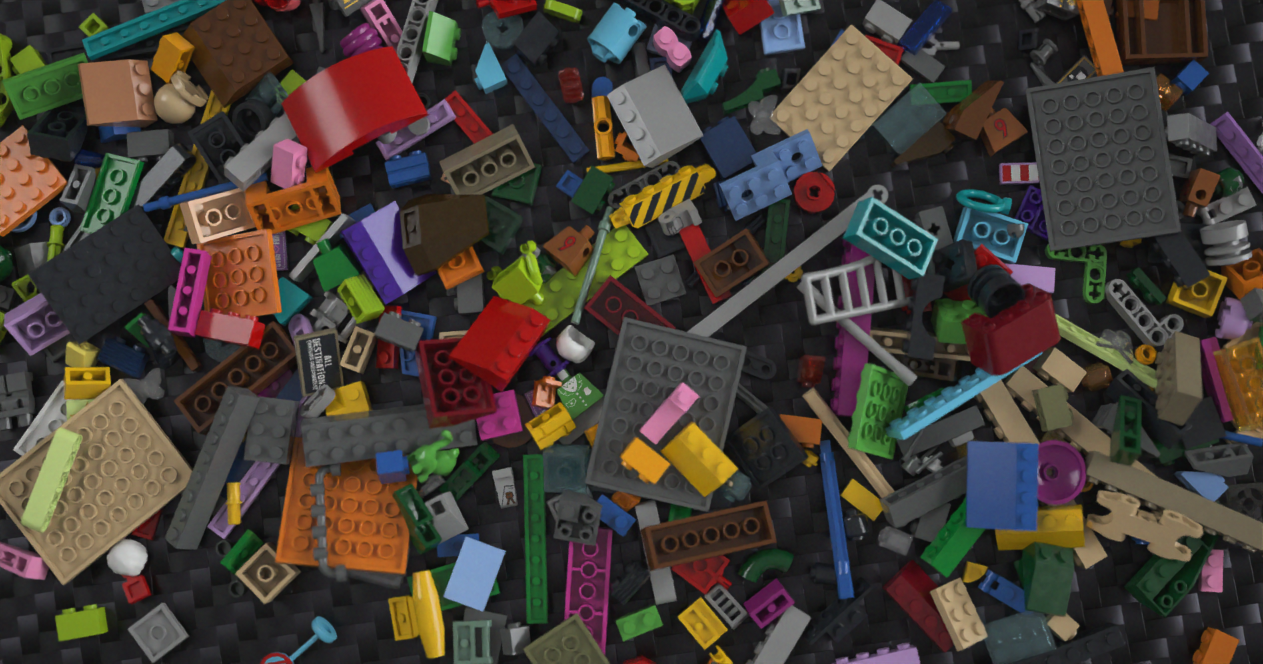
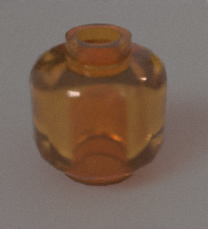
M1097 362L1083 368L1087 373L1081 382L1083 387H1088L1091 392L1108 388L1110 381H1113L1108 365L1104 366L1103 363Z

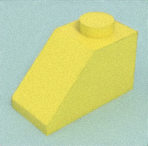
M76 341L68 342L66 345L65 363L71 367H95L101 349L87 341L80 345Z

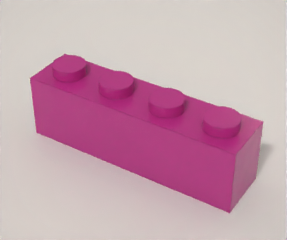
M184 249L168 330L174 335L196 337L195 331L201 312L211 256L205 250Z

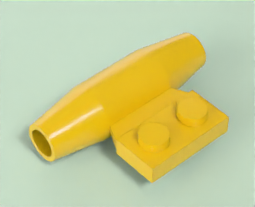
M430 570L413 573V597L406 595L388 599L395 640L412 639L420 635L427 658L445 655L444 624L438 592Z

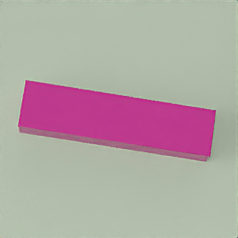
M599 527L595 546L569 541L564 621L578 613L605 655L613 529Z

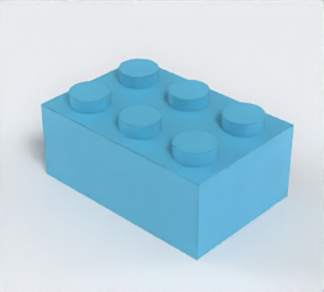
M964 207L953 243L961 239L972 241L974 251L982 243L1003 263L1014 264L1017 261L1028 223L998 213L980 212ZM1007 224H1024L1023 235L1020 238H1017L1016 235L1015 238L1010 237L1007 232Z

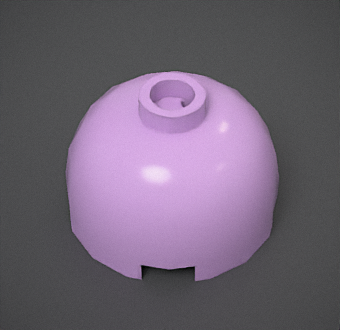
M1225 297V302L1222 301L1217 316L1220 329H1215V335L1217 338L1232 340L1242 336L1246 329H1251L1253 321H1250L1246 316L1240 300Z

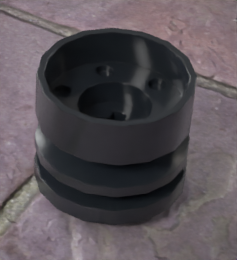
M999 265L982 267L974 273L967 286L970 299L991 319L1000 312L1016 305L1017 302L1025 300V291L1022 285Z

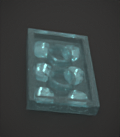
M918 83L872 125L898 155H901L947 113L923 85Z
M1026 611L983 624L988 635L984 640L993 664H1008L1056 649L1054 639L1043 613Z

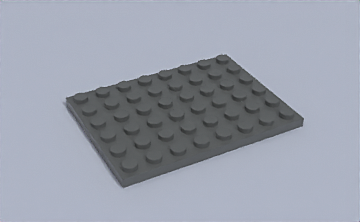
M1154 67L1025 89L1050 252L1181 232Z
M623 317L584 483L709 512L713 491L706 497H703L660 451L689 422H694L723 452L747 347ZM683 382L699 397L655 445L639 430L664 400ZM634 437H637L670 463L655 484L651 481L648 484L638 477L640 472L634 468L630 471L621 464L623 459L619 456Z

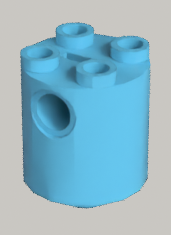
M613 3L587 38L593 51L592 54L604 63L608 59L614 63H621L646 29V25L634 18L636 16L634 11L627 7L624 10L617 3Z

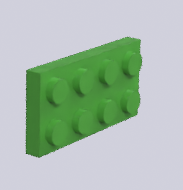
M85 53L2 80L20 120L83 98L78 64L88 63Z

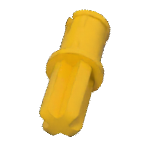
M240 482L227 483V502L225 504H227L229 525L241 523L240 504H243V501H240Z

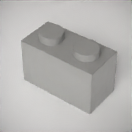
M876 0L864 18L862 25H864L868 32L881 36L883 41L897 45L912 20L882 0Z

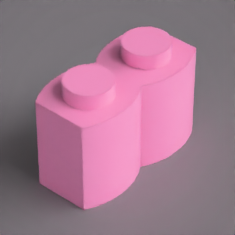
M664 26L654 34L653 45L656 51L666 57L669 66L674 71L680 73L690 65L692 57L689 49L681 42H678L676 34L670 28Z

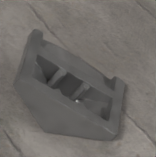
M47 242L29 243L14 249L19 277L27 275L47 262L49 249Z

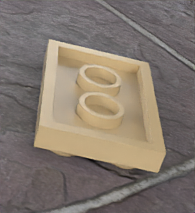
M961 577L930 591L957 651L963 650L988 637Z

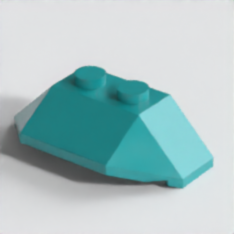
M717 29L680 91L686 104L706 99L709 93L713 95L718 87L717 79L719 76L723 77L729 67L726 65L728 58L721 33Z

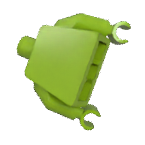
M528 241L527 244L520 246V251L526 254V257L521 256L503 271L499 266L491 268L492 271L487 273V278L494 280L492 288L497 291L500 298L521 305L530 300L536 306L544 300V296L539 292L543 280L536 256L532 254L536 250L534 241Z

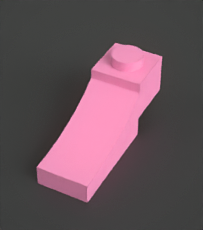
M681 382L639 431L656 445L676 421L686 413L699 395L685 383Z

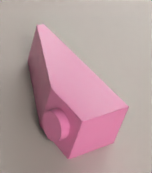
M372 0L359 8L367 22L371 25V28H375L378 31V37L381 38L385 47L393 46L396 52L403 31L384 0Z
M0 542V567L24 578L45 580L49 567L38 553Z

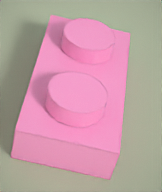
M1212 549L1199 574L1198 591L1222 592L1224 550Z

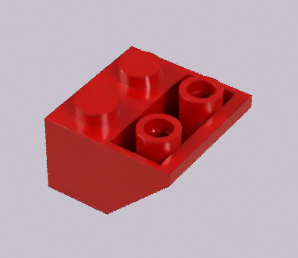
M720 0L728 19L739 35L774 14L768 0Z

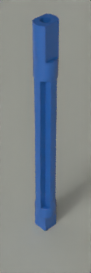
M830 440L820 441L821 454H819L838 594L839 599L854 598L835 459L834 453L831 452Z

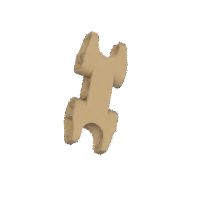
M1098 491L1097 502L1111 510L1110 514L1106 516L1088 514L1086 518V525L1104 537L1115 541H1124L1127 534L1149 542L1147 548L1153 554L1181 561L1190 560L1192 556L1191 550L1176 540L1186 535L1198 538L1203 533V528L1200 524L1183 514L1164 510L1162 516L1159 517L1139 510L1140 502L1137 499L1116 492Z

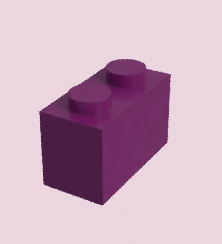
M776 578L743 604L750 616L762 629L795 602Z

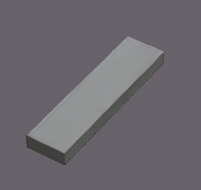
M344 213L341 214L317 242L327 238L333 248L341 239L339 236L341 234L340 231L353 225L356 221L351 216ZM316 244L289 273L288 276L292 280L302 283L315 268L313 259L321 254Z

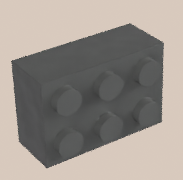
M260 397L248 426L244 460L291 464L300 401Z

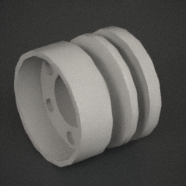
M1246 221L1221 222L1200 229L1202 243L1213 244L1212 247L1204 250L1205 255H1211L1205 259L1207 265H1232L1253 256L1252 250H1245L1251 246L1250 242L1239 241V239L1248 236Z

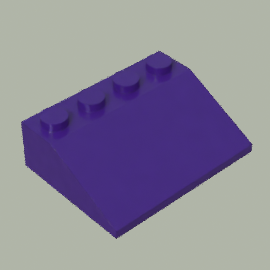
M396 201L340 231L368 280L372 283L378 297L382 299L385 305L437 273L433 271L420 276L415 274L403 250L400 208Z

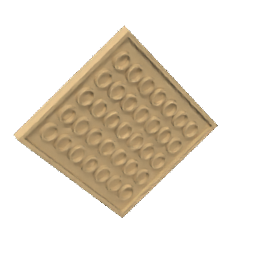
M123 379L118 380L60 426L81 434L82 441L51 521L43 533L22 526L21 519L53 437L59 428L0 473L1 506L62 585L71 581L116 543L124 539L182 493L193 471L187 460Z

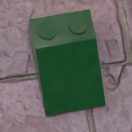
M1033 542L1022 550L1025 610L1065 617L1074 573L1073 549Z

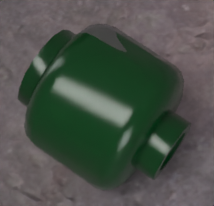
M1229 167L1216 173L1221 176L1213 192L1214 194L1226 198L1242 189L1244 177L1239 170Z
M547 253L539 254L536 258L543 280L542 284L547 283L557 272L556 261Z

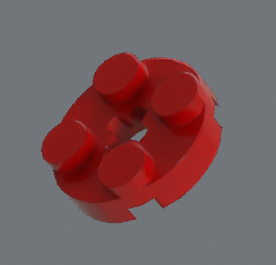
M807 172L795 184L793 189L794 200L802 210L810 214L819 213L826 210L833 202L835 187L832 180L826 174ZM811 187L819 189L818 197H811L809 195Z

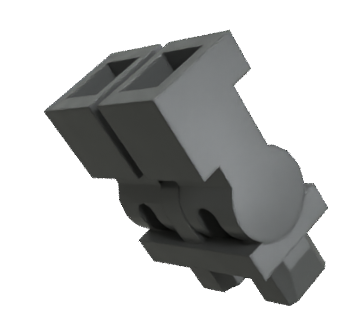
M24 371L0 376V431L13 429L12 418L18 419V426L21 428L28 427L33 422L32 415L37 414L32 391L31 381H33V374L31 372Z

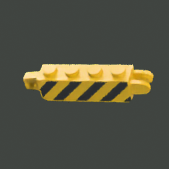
M708 164L700 165L697 168H694L692 165L684 166L679 169L678 173L672 176H665L659 183L646 186L642 189V192L624 198L623 202L619 203L621 207L609 215V218L615 228L627 224L640 228L657 219L668 209L688 199L692 200L704 194L706 189L704 184L715 178L716 171Z

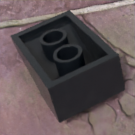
M65 104L47 110L27 133L31 155L71 162L80 151L89 128L85 107Z
M222 111L187 132L220 184L231 182L224 175V164L230 157L238 155L240 149L246 144L225 112Z

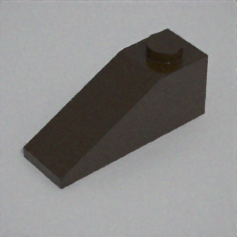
M938 121L895 159L890 166L895 168L937 157L941 152L945 155L954 147L951 143L956 138Z
M895 354V359L905 365L916 376L948 381H957L961 377L963 360L933 357L932 361L904 358V354Z

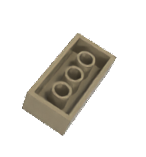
M1175 331L1172 337L1166 340L1162 352H1158L1155 358V364H1157L1155 374L1157 386L1155 392L1158 394L1156 409H1158L1159 419L1183 426L1202 400L1200 338Z

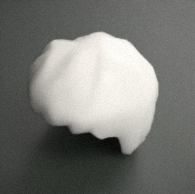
M572 325L567 326L556 340V347L560 356L575 363L583 362L590 355L595 345L593 340L586 337Z
M122 539L109 550L107 555L108 566L114 573L135 577L140 574L144 564L147 562V549L137 541Z

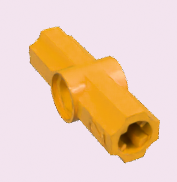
M596 96L592 98L597 160H610L615 158L610 101L607 96ZM606 124L609 129L606 132H600L598 126Z

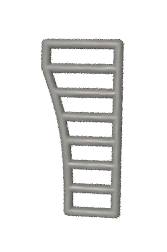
M871 255L839 267L806 273L801 277L809 323L812 325L908 306L909 298H912V296L905 298L902 276L892 269L897 299L888 301L882 264ZM931 256L927 272L928 274L935 275V263L932 261ZM872 263L880 302L876 304H870L864 267ZM856 270L862 306L853 308L847 273ZM834 276L839 277L844 310L836 312L829 278ZM821 280L826 314H816L811 281Z

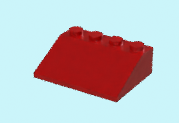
M493 296L451 352L449 358L503 392L545 333L550 319L533 308Z

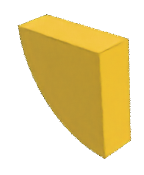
M966 561L962 582L970 583L978 580L986 573L988 567Z

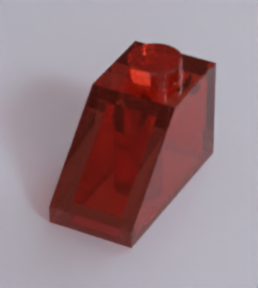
M803 355L799 358L797 382L802 383V387L815 388V384L821 383L825 357Z

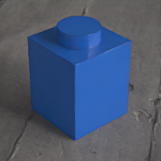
M1193 59L1170 82L1174 85V89L1177 92L1187 95L1209 73Z

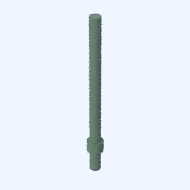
M610 206L606 207L603 220L599 222V233L571 320L574 324H579L603 244L612 226L609 215L614 212V208Z

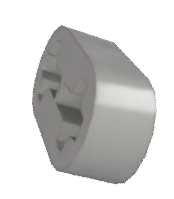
M328 385L321 386L301 407L300 415L305 419L318 417L333 401L336 394L335 391Z

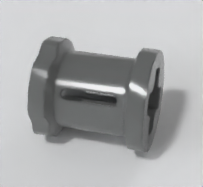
M1046 38L1036 51L1033 50L1030 53V56L1035 63L1044 66L1046 60L1052 54H1055L1058 48L1051 40Z

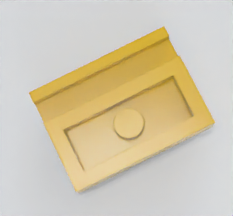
M701 597L677 616L704 650L723 633L728 631Z

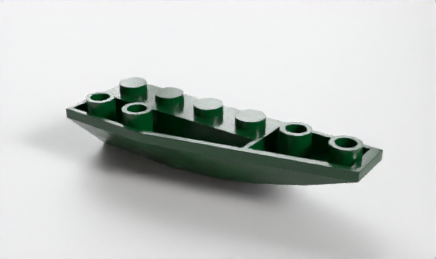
M1203 532L1201 537L1198 538L1187 535L1181 536L1176 541L1191 550L1192 556L1189 561L1167 559L1154 554L1124 587L1139 603L1166 617L1194 586L1219 534L1216 533V536Z

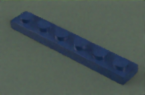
M517 54L500 65L502 71L573 164L590 152Z

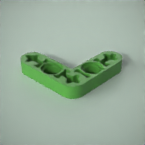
M1048 243L1045 247V254L1049 259L1085 263L1083 298L1088 304L1101 302L1105 293L1107 250L1102 245L1087 246V250L1086 247L1079 248L1081 255L1075 258L1071 255V249L1054 255V252H1050ZM1096 249L1098 253H1101V256L1097 257V259H1095V255L1086 256V252H1093ZM1091 269H1097L1100 272L1098 280L1090 277ZM1089 283H1099V286L1094 288V292L1098 294V297L1094 298V300L1092 296H1089V292L1093 291L1094 285L1089 286Z

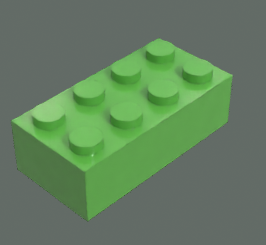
M945 298L935 300L930 321L939 343L966 344L961 321L974 313L987 315L971 300L954 301Z

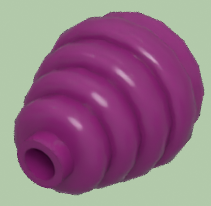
M369 23L361 24L340 41V47L344 49L343 54L347 58L370 50L383 48L381 46L382 40L378 37V31L375 28H371Z

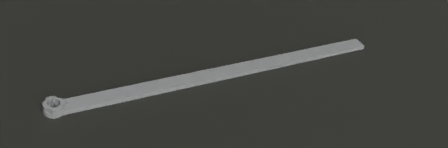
M882 185L870 187L866 194L695 325L688 333L709 337L845 232L858 201L873 197V191L876 190L877 192H882V200L879 202L884 204L888 198L886 188ZM604 397L573 420L577 428L573 429L568 436H562L558 439L564 447H567L584 434L585 430L599 422Z

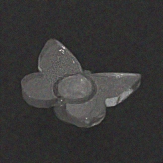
M776 95L765 97L760 103L758 101L749 103L748 110L754 119L750 124V129L754 134L758 135L763 130L768 134H780V127L772 117V112L777 102Z
M1109 329L1104 330L1096 345L1118 350L1131 365L1134 362L1130 336L1120 330L1116 333Z
M159 368L150 371L145 379H141V381L137 379H123L142 404L149 397L161 399L164 396V390L159 386L162 381Z

